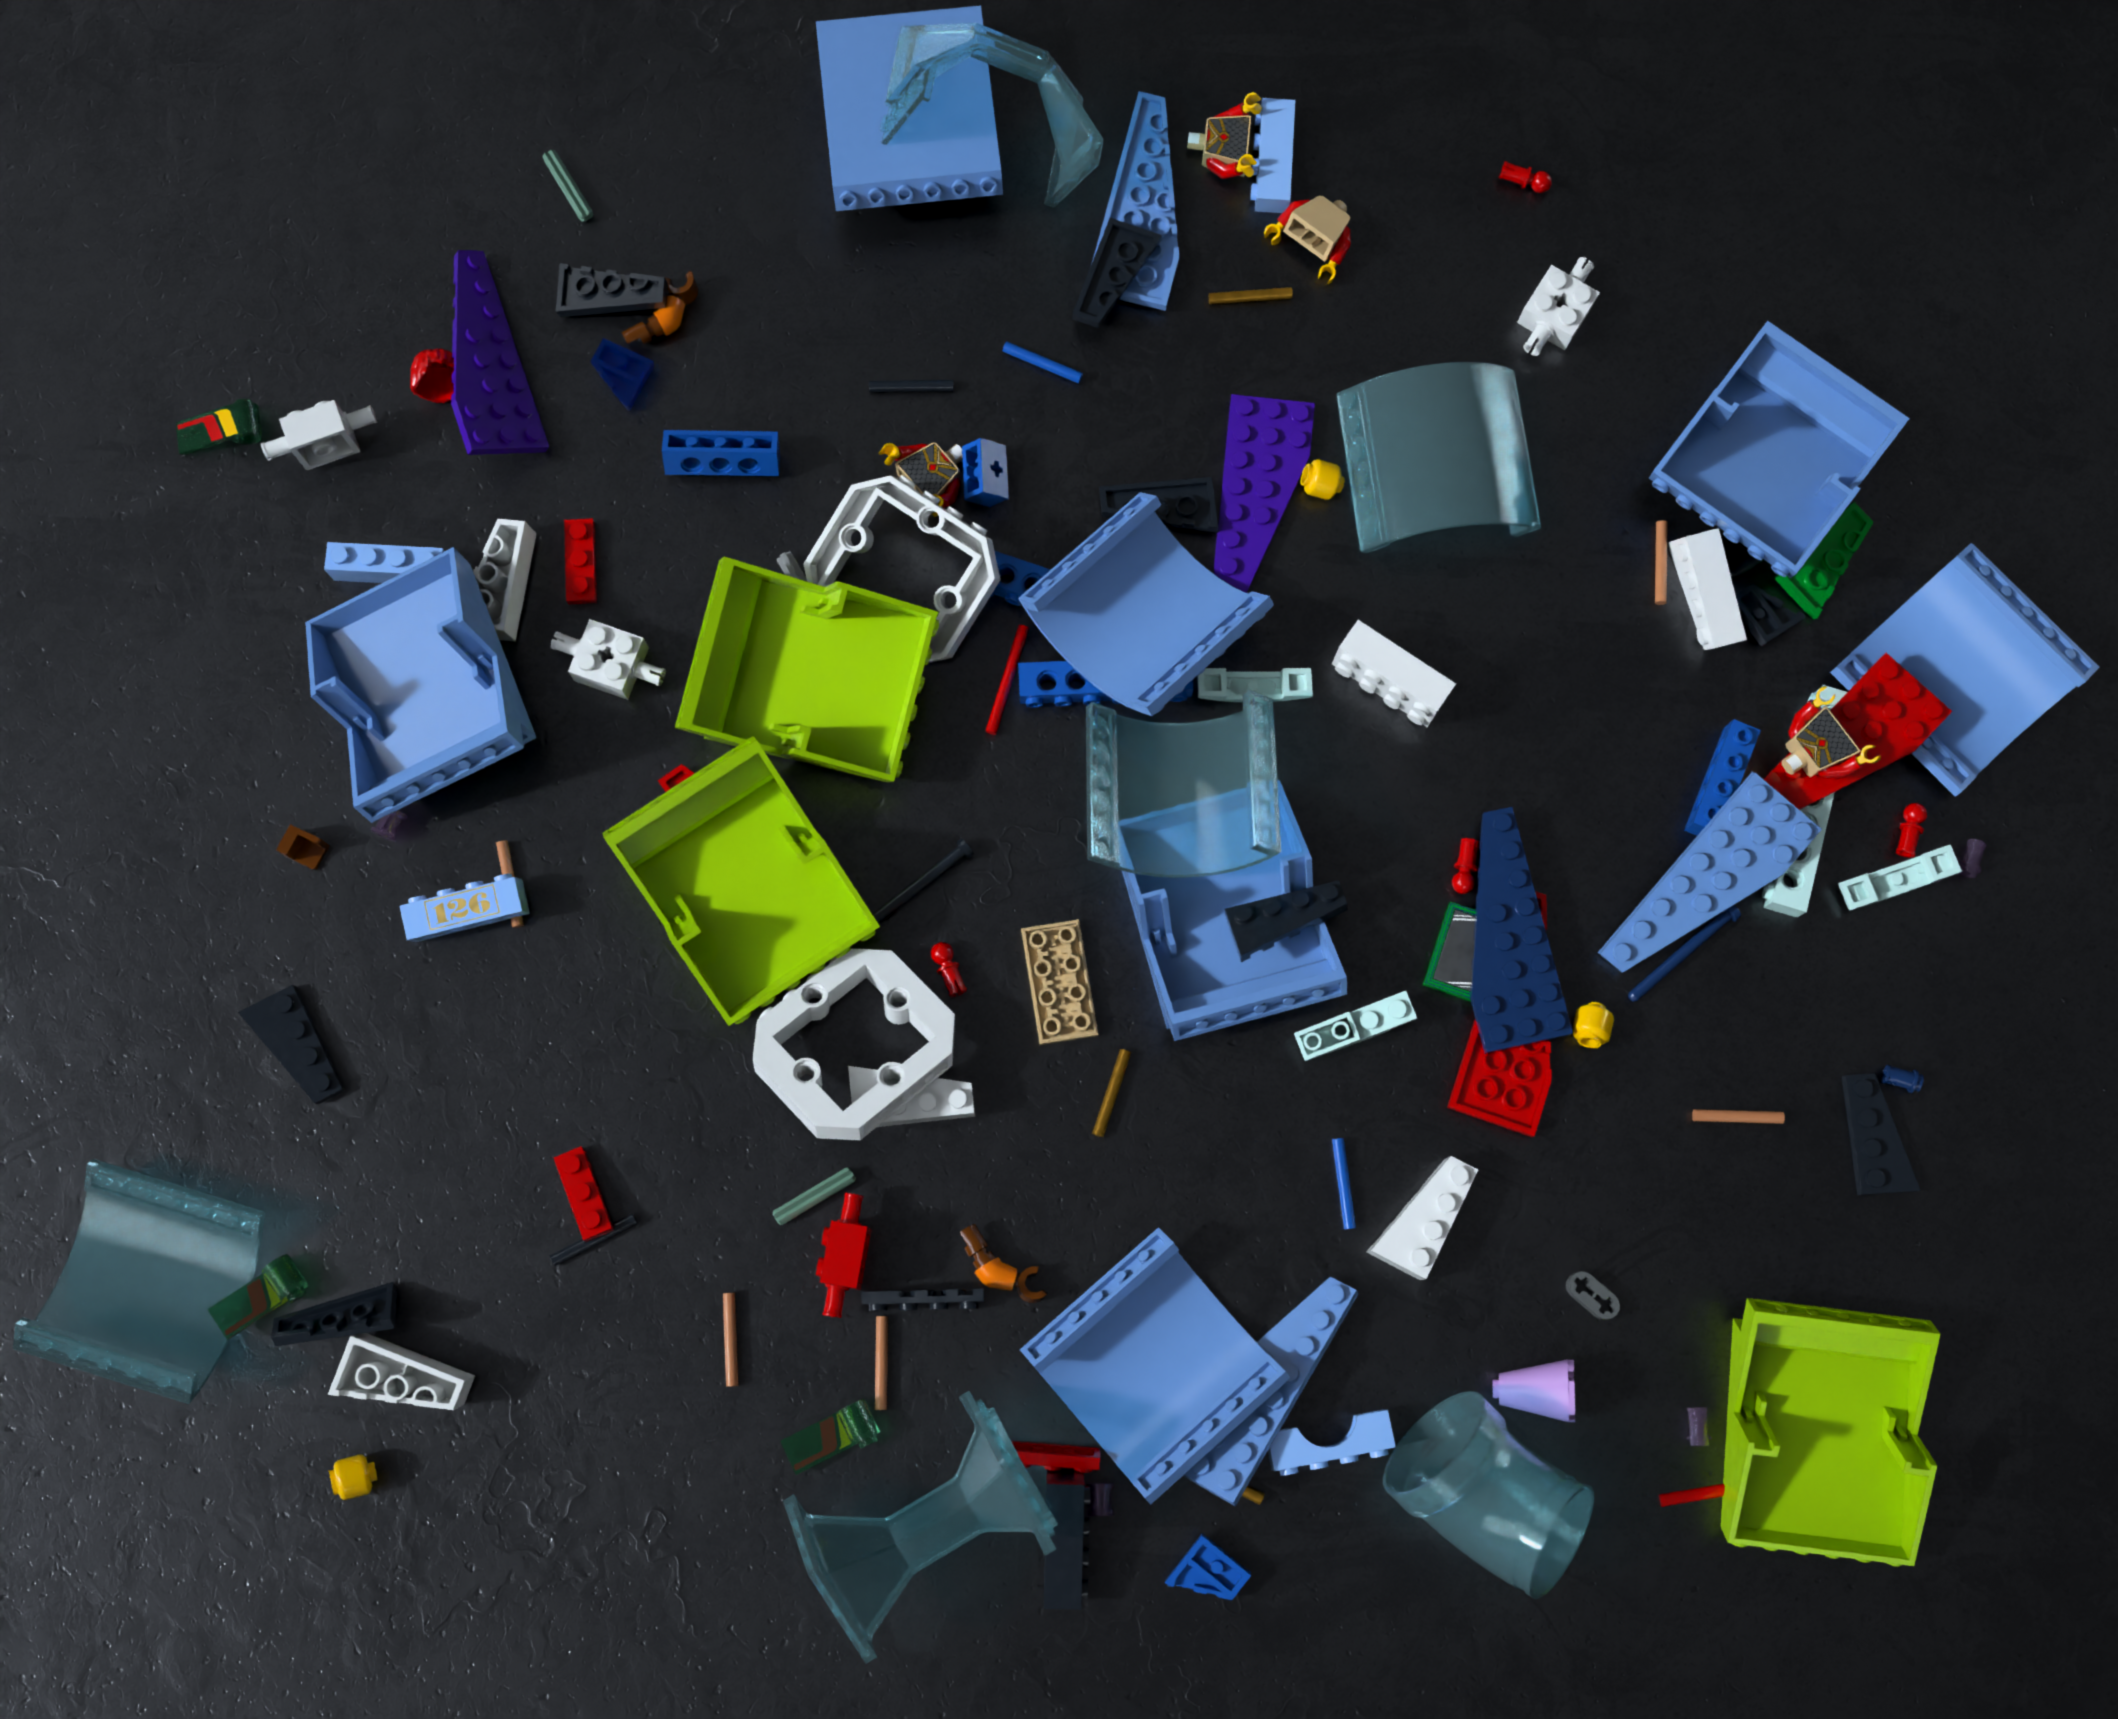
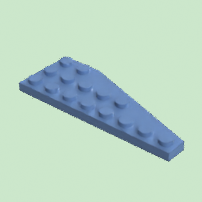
M1139 91L1094 257L1109 218L1162 235V241L1119 300L1164 311L1167 308L1179 262L1165 97Z
M1751 772L1598 953L1623 973L1782 876L1822 829L1759 775Z
M1329 1277L1257 1342L1287 1372L1290 1379L1187 1471L1183 1477L1234 1506L1237 1505L1357 1298L1358 1292L1356 1289Z

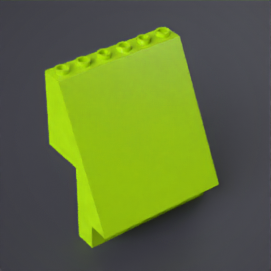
M724 556L719 560L675 728L704 736V739L732 746H738L754 736L766 754L883 782H894L895 778H898L902 771L903 761H900L902 750H905L909 744L910 733L907 730L910 721L915 719L917 713V705L914 703L917 693H921L924 686L925 677L922 676L924 665H928L931 659L932 648H929L931 637L936 636L939 628V620H936L938 612L837 581L823 587Z
M754 736L602 833L612 851L664 925L669 940L728 1026L733 1023L740 1024L750 1017L751 1011L759 1006L761 1008L768 1006L776 999L775 996L783 990L790 991L800 984L801 978L809 973L812 975L818 973L826 966L825 963L833 957L840 958L851 950V945L859 940L863 942L870 939L876 933L875 930L880 927L826 842L815 830Z
M1747 1298L1743 1319L1733 1318L1723 1478L1725 1492L1722 1497L1721 1529L1728 1543L1738 1547H1762L1769 1551L1788 1550L1801 1555H1808L1809 1553L1820 1554L1832 1559L1840 1557L1852 1558L1864 1563L1871 1561L1884 1562L1896 1567L1915 1565L1938 1466L1918 1436L1941 1335L1931 1320Z

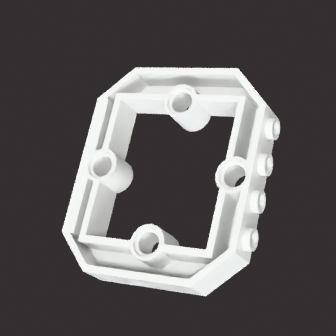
M903 475L899 479L893 476H886L853 484L804 562L807 582L823 587L833 584L852 552L865 553L872 547L874 536L868 525L885 499L917 520L918 527L923 532L931 535H940L973 557L956 587L950 585L940 587L934 595V605L940 612L936 620H939V628L936 636L931 637L929 648H932V655L929 663L952 658L1000 581L992 539L985 535L987 530L975 522L969 525L961 519L964 515L949 506L946 510L939 506L938 502L940 499L925 490L923 494L914 489L916 484ZM936 512L939 515V523L936 527L931 528L928 524V518L932 513ZM859 531L861 533V542L854 546L851 542V536L854 532ZM953 592L957 602L954 607L948 608L945 604V598L949 593Z
M851 949L840 958L833 957L829 965L816 974H811L807 978L806 983L797 990H790L775 1007H769L762 1012L756 1024L753 1050L754 1069L760 1078L816 1138L861 1140L953 1065L955 1014L892 950ZM867 978L884 995V1011L888 1021L898 1025L910 1022L929 1042L902 1064L897 1062L883 1064L877 1072V1084L842 1111L822 1090L823 1084L819 1064L811 1058H801L795 1061L781 1044L810 1021L821 1020L826 1017L832 1004ZM812 998L820 999L817 1003L808 1002ZM896 1002H902L905 1004L902 1007L893 1006V1004ZM804 1075L813 1076L809 1081L800 1080ZM889 1079L899 1080L895 1085L885 1083Z

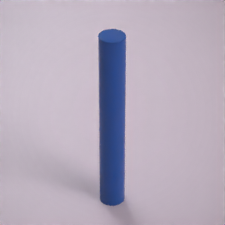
M1006 341L1002 350L1004 353L1078 384L1082 379L1083 373L1010 342Z
M1344 1138L1332 1139L1344 1230L1355 1229L1356 1223Z

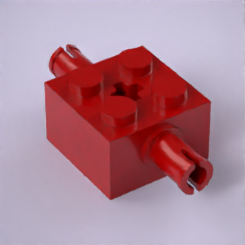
M852 1193L844 1194L841 1219L837 1221L831 1220L830 1227L825 1226L823 1231L822 1245L826 1246L824 1258L819 1257L816 1276L821 1277L820 1283L828 1287L822 1313L825 1316L842 1318L841 1313L846 1291H849V1288L861 1290L872 1230L858 1223L864 1196Z

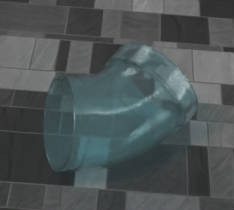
M1474 1391L1453 1395L1423 1415L1397 1444L1386 1464L1383 1474V1487L1385 1491L1409 1515L1421 1517L1442 1537L1477 1564L1516 1589L1525 1591L1533 1599H1539L1546 1595L1568 1568L1584 1537L1594 1504V1491L1591 1486L1577 1481L1573 1476L1552 1465L1519 1441L1506 1429L1505 1419L1481 1394Z

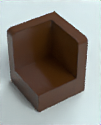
M290 824L276 851L312 870H316L330 845L322 839Z

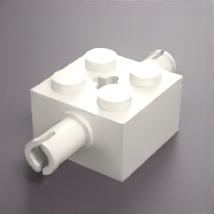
M1580 257L1570 274L1551 265L1527 302L1517 322L1533 332L1523 346L1527 353L1536 344L1531 355L1538 356L1547 340L1565 350L1600 293L1584 284V281L1594 268V264L1589 260L1585 268L1582 269L1587 258Z
M335 400L321 401L315 404L314 407L303 411H292L286 417L280 418L279 421L285 436L266 443L263 442L261 443V448L268 461L292 452L306 470H310L361 452L354 430L377 423L378 421L371 405L347 414L341 410Z
M589 619L580 640L557 631L554 634L557 640L552 639L551 649L574 656L568 672L575 682L627 700L637 678L657 686H661L663 683L660 678H665L666 669L644 662L649 647L643 637Z

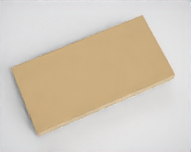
M1079 919L1021 928L1039 1044L1045 1045L1098 1036Z

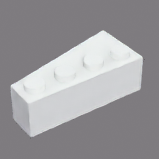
M497 519L483 549L484 556L479 567H475L473 571L499 640L516 641L537 534L525 521Z
M1719 528L1668 542L1667 545L1697 628V638L1703 649H1714L1747 640Z

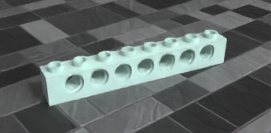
M1827 686L1826 689L1821 691V698L1829 700L1835 694V699L1830 704L1822 705L1821 708L1823 709L1827 706L1830 710L1847 692ZM1818 690L1815 693H1811L1808 701L1816 699ZM1834 793L1814 802L1812 806L1809 805L1800 810L1822 830L1800 854L1799 860H1795L1782 876L1764 886L1762 898H1765L1763 908L1793 917H1799L1807 912ZM1784 875L1792 879L1793 888L1788 887L1784 883Z

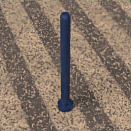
M1732 905L1719 913L1629 992L1628 998L1632 1002L1638 1001L1729 920L1736 921L1741 917L1739 909Z

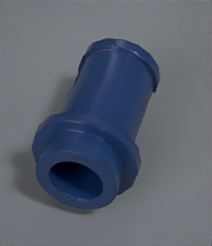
M1886 1065L1882 1072L1881 1082L1906 1088L1907 1092L1913 1093L1914 1091H1920L1924 1076L1919 1074L1918 1070L1910 1072Z

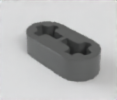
M1581 1271L1572 1273L1566 1281L1567 1292L1598 1319L1606 1320L1614 1318L1620 1310L1618 1298L1591 1274ZM1575 1279H1585V1287L1592 1293L1590 1295L1585 1291L1577 1293L1575 1290L1577 1288V1284L1574 1282ZM1598 1297L1600 1300L1609 1299L1608 1306L1611 1308V1311L1600 1312L1601 1305L1594 1298Z

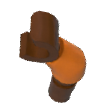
M691 271L685 275L687 283L680 288H675L671 279L665 277L668 283L667 293L669 295L667 296L666 308H659L653 312L654 316L648 318V323L640 322L621 332L627 344L640 338L643 344H646L652 340V336L656 335V337H659L663 334L668 336L681 326L685 305L692 303L698 296V287Z
M972 1224L960 1231L967 1244L964 1248L969 1257H974L975 1259L973 1262L977 1269L975 1274L988 1288L1012 1291L1013 1287H1015L1018 1295L1028 1303H1037L1047 1296L1048 1293L1043 1289L1039 1292H1031L1025 1285V1280L1028 1277L1036 1276L1038 1267L1032 1266L1026 1268L1022 1273H1018L1017 1268L1003 1263L999 1257L995 1258L992 1251L988 1252L986 1250L988 1244L976 1224Z

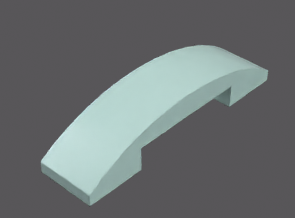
M1205 668L1204 672L1197 676L1198 698L1225 702H1277L1305 699L1313 696L1311 668H1283L1281 672H1226V668Z
M1950 844L1887 868L1838 883L1846 905L1849 911L1929 885L1958 874L1962 870Z

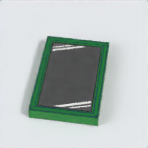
M1449 902L1423 982L1424 986L1470 1002L1471 968L1474 954V909Z

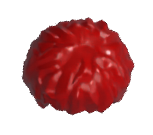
M443 348L427 349L419 352L414 357L410 368L411 392L427 401L436 403L448 402L454 393V383H452L454 358H452V352Z

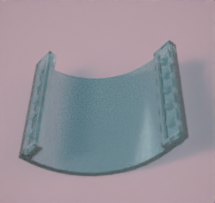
M1478 362L1431 364L1378 376L1336 393L1361 552L1369 553L1406 537L1453 527L1503 524L1509 525L1511 535L1516 537L1541 528L1514 370L1500 365Z
M1249 690L1242 695L1243 711L1222 718L1191 723L1141 721L1117 715L1116 710L1095 702H1091L1086 706L1087 860L1139 875L1187 878L1233 872L1259 864L1281 853L1273 699Z
M92 1159L86 1165L84 1190L87 1191L79 1229L68 1260L48 1300L34 1321L22 1317L15 1323L13 1349L190 1404L213 1372L231 1338L232 1333L226 1336L224 1331L235 1325L241 1315L248 1296L247 1286L252 1283L258 1261L265 1211Z

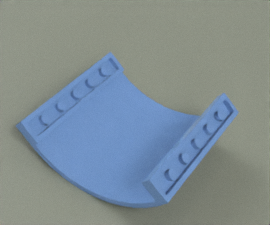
M1140 492L1018 599L1051 645L1085 679L1124 706L1153 716L1160 712L1164 705L1175 695L1181 693L1190 681L1202 674L1213 660L1223 655L1225 650L1235 640L1241 638L1246 630L1256 621L1261 620L1274 604L1270 596L1253 591L1249 594L1224 582L1206 569L1176 540L1155 512L1161 506L1158 497Z
M1970 543L1830 673L1849 691L1883 654L1887 653L1952 710L1948 717L1912 754L1956 797L2015 738L2072 689L2084 684L2097 671L2099 666L1977 547Z
M1159 1227L1020 1349L1150 1505L1290 1379L1287 1372L1261 1348L1219 1302L1179 1254V1249L1175 1243Z

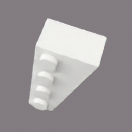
M848 1066L852 1104L877 1084L878 1070ZM937 1078L877 1127L975 1117L972 1084ZM889 1079L885 1083L895 1085L899 1080Z
M1452 1156L1444 1159L1393 1222L1383 1231L1377 1241L1367 1250V1253L1419 1280L1427 1279L1478 1169Z
M368 1333L350 1336L328 1395H342L357 1399H375L390 1403L399 1402L415 1406L454 1410L465 1404L475 1375Z

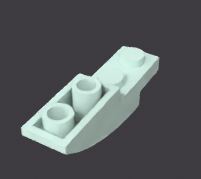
M1403 991L1355 1011L1344 1013L1298 1031L1294 1035L1304 1060L1308 1061L1390 1031V1029L1418 1018L1407 991Z

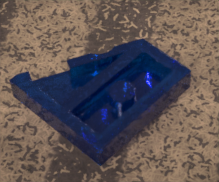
M604 338L590 361L596 372L629 411L655 366L652 360Z

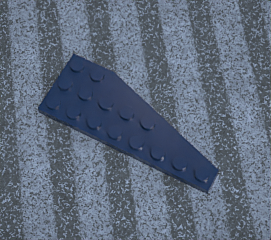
M1513 807L1484 812L1481 820L1480 865L1478 868L1479 880L1478 894L1476 895L1470 1000L1484 1054L1569 1036L1573 1034Z

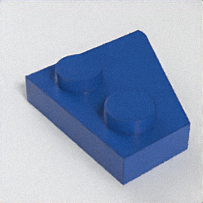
M1202 1533L1167 1577L1165 1583L1168 1586L1174 1587L1176 1585L1193 1589V1592L1215 1594L1219 1598L1233 1600L1251 1577V1572Z

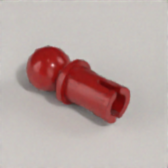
M1508 161L1504 162L1501 169L1502 172L1499 175V179L1520 184L1523 189L1526 187V184H1530L1536 193H1544L1552 185V178L1547 172L1539 171L1533 174L1531 173L1532 167L1529 166L1527 169L1508 163Z
M1911 803L1903 811V817L1907 823L1900 824L1899 828L1902 832L1898 848L1896 849V853L1903 857H1915L1919 835L1924 832V828L1920 824L1926 820L1927 810L1919 803Z
M1471 838L1461 839L1458 861L1454 864V867L1459 872L1452 879V887L1457 893L1466 894L1474 888L1475 881L1471 872H1476L1478 869L1476 866L1477 852L1480 844L1478 840L1476 841Z
M939 942L932 947L931 958L935 963L941 965L937 973L942 975L949 992V997H956V993L961 995L967 991L958 970L960 965L959 962L951 961L954 952L950 944Z

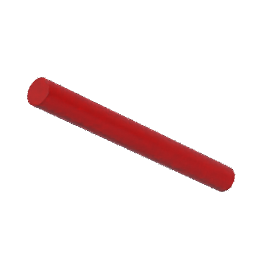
M1018 625L985 732L992 735L997 734L1026 641L1029 627L1025 625Z
M1724 1484L1659 1494L1661 1507L1723 1497L1725 1486Z

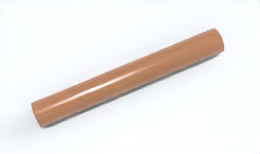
M1667 521L1656 522L1655 604L1657 605L1667 603Z
M499 841L496 843L502 875L512 874V877H515L508 841ZM522 916L511 918L512 928L524 926Z
M1693 1109L1692 1119L1693 1121L1783 1124L1785 1115L1784 1112Z
M723 1293L726 1387L738 1386L735 1293Z
M876 1316L875 1410H887L888 1316Z

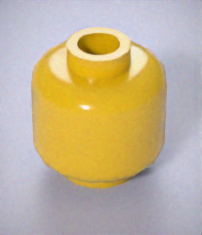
M1316 459L1311 464H1306L1300 482L1308 495L1329 500L1334 497L1336 492L1340 493L1342 491L1345 478L1341 476V468L1337 464Z
M1590 1002L1588 1005H1583L1576 1010L1572 1028L1573 1036L1584 1047L1599 1048L1610 1040L1614 1016L1601 1003Z
M362 1454L337 1460L334 1463V1469L329 1470L333 1494H339L342 1500H349L369 1494L372 1490V1482L378 1480L374 1462L367 1463L366 1457Z

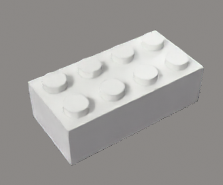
M1357 620L1339 646L1332 665L1335 666V670L1339 674L1347 678L1352 677L1359 682L1363 690L1368 693L1375 692L1384 698V703L1389 707L1401 709L1408 714L1407 717L1412 722L1418 725L1423 724L1428 727L1456 685V683L1359 620Z

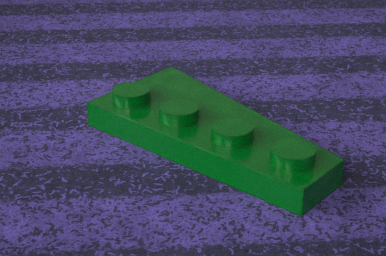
M1855 501L1847 506L1797 574L1792 578L1780 575L1774 578L1812 620L1819 617L1825 601L1830 598L1839 577L1847 569L1850 558L1858 550L1873 524L1870 517Z

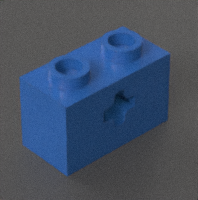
M979 438L962 446L964 500L991 507L1009 499L1006 445Z

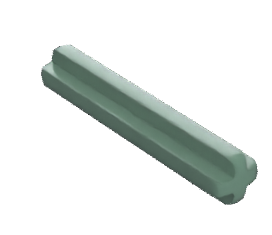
M550 150L544 153L543 159L580 221L586 222L588 219H591L593 217L592 209L557 152Z
M846 1167L773 1211L775 1220L779 1225H783L854 1183L856 1178L849 1167Z

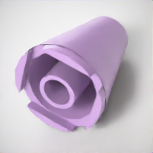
M1566 1359L1499 1373V1380L1493 1379V1398H1499V1405L1565 1422H1575L1574 1360Z

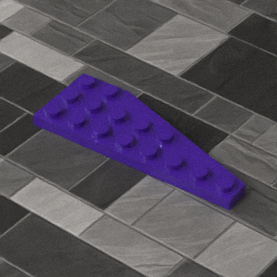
M458 250L454 255L453 284H455V297L453 299V308H455V318L453 320L452 358H454L452 383H454V393L451 395V405L467 454L546 452L549 444L484 251Z
M1231 394L1213 574L1245 593L1249 590L1257 569L1299 482L1303 469L1309 460L1315 403Z

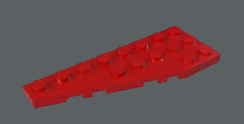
M1885 653L1830 709L1831 713L1861 751L1865 746H1876L1867 751V758L1872 760L1880 755V760L1876 763L1866 762L1863 764V768L1844 778H1822L1819 775L1809 777L1803 769L1791 775L1786 772L1780 761L1763 780L1797 809L1801 810L1863 777L1910 755L1948 717L1952 710L1889 654ZM1789 752L1783 759L1788 757L1791 753Z
M1535 891L1545 930L1547 931L1546 895ZM1475 1019L1447 1108L1534 1137L1552 1081V1069H1550L1551 1042L1546 1040L1484 1054Z

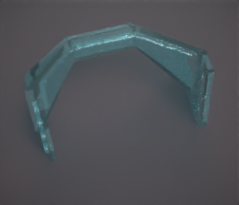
M978 23L901 26L885 100V106L889 107L888 113L883 117L880 131L883 132L882 144L887 145L922 100L929 102L935 78L967 58L972 57L1038 83L1055 142L1045 205L1055 208L1099 165L1104 139L1082 107L1084 98L1048 51Z
M970 1391L959 1396V1399L972 1419L975 1428L956 1475L948 1482L886 1518L811 1515L803 1509L794 1494L783 1500L809 1577L866 1664L877 1658L872 1644V1637L911 1578L921 1569L985 1532H1032L1035 1534L1045 1556L1056 1550L1051 1539L1056 1534L1053 1530V1527L1058 1525L1056 1519L1021 1461L994 1407L987 1410L982 1399L975 1401Z

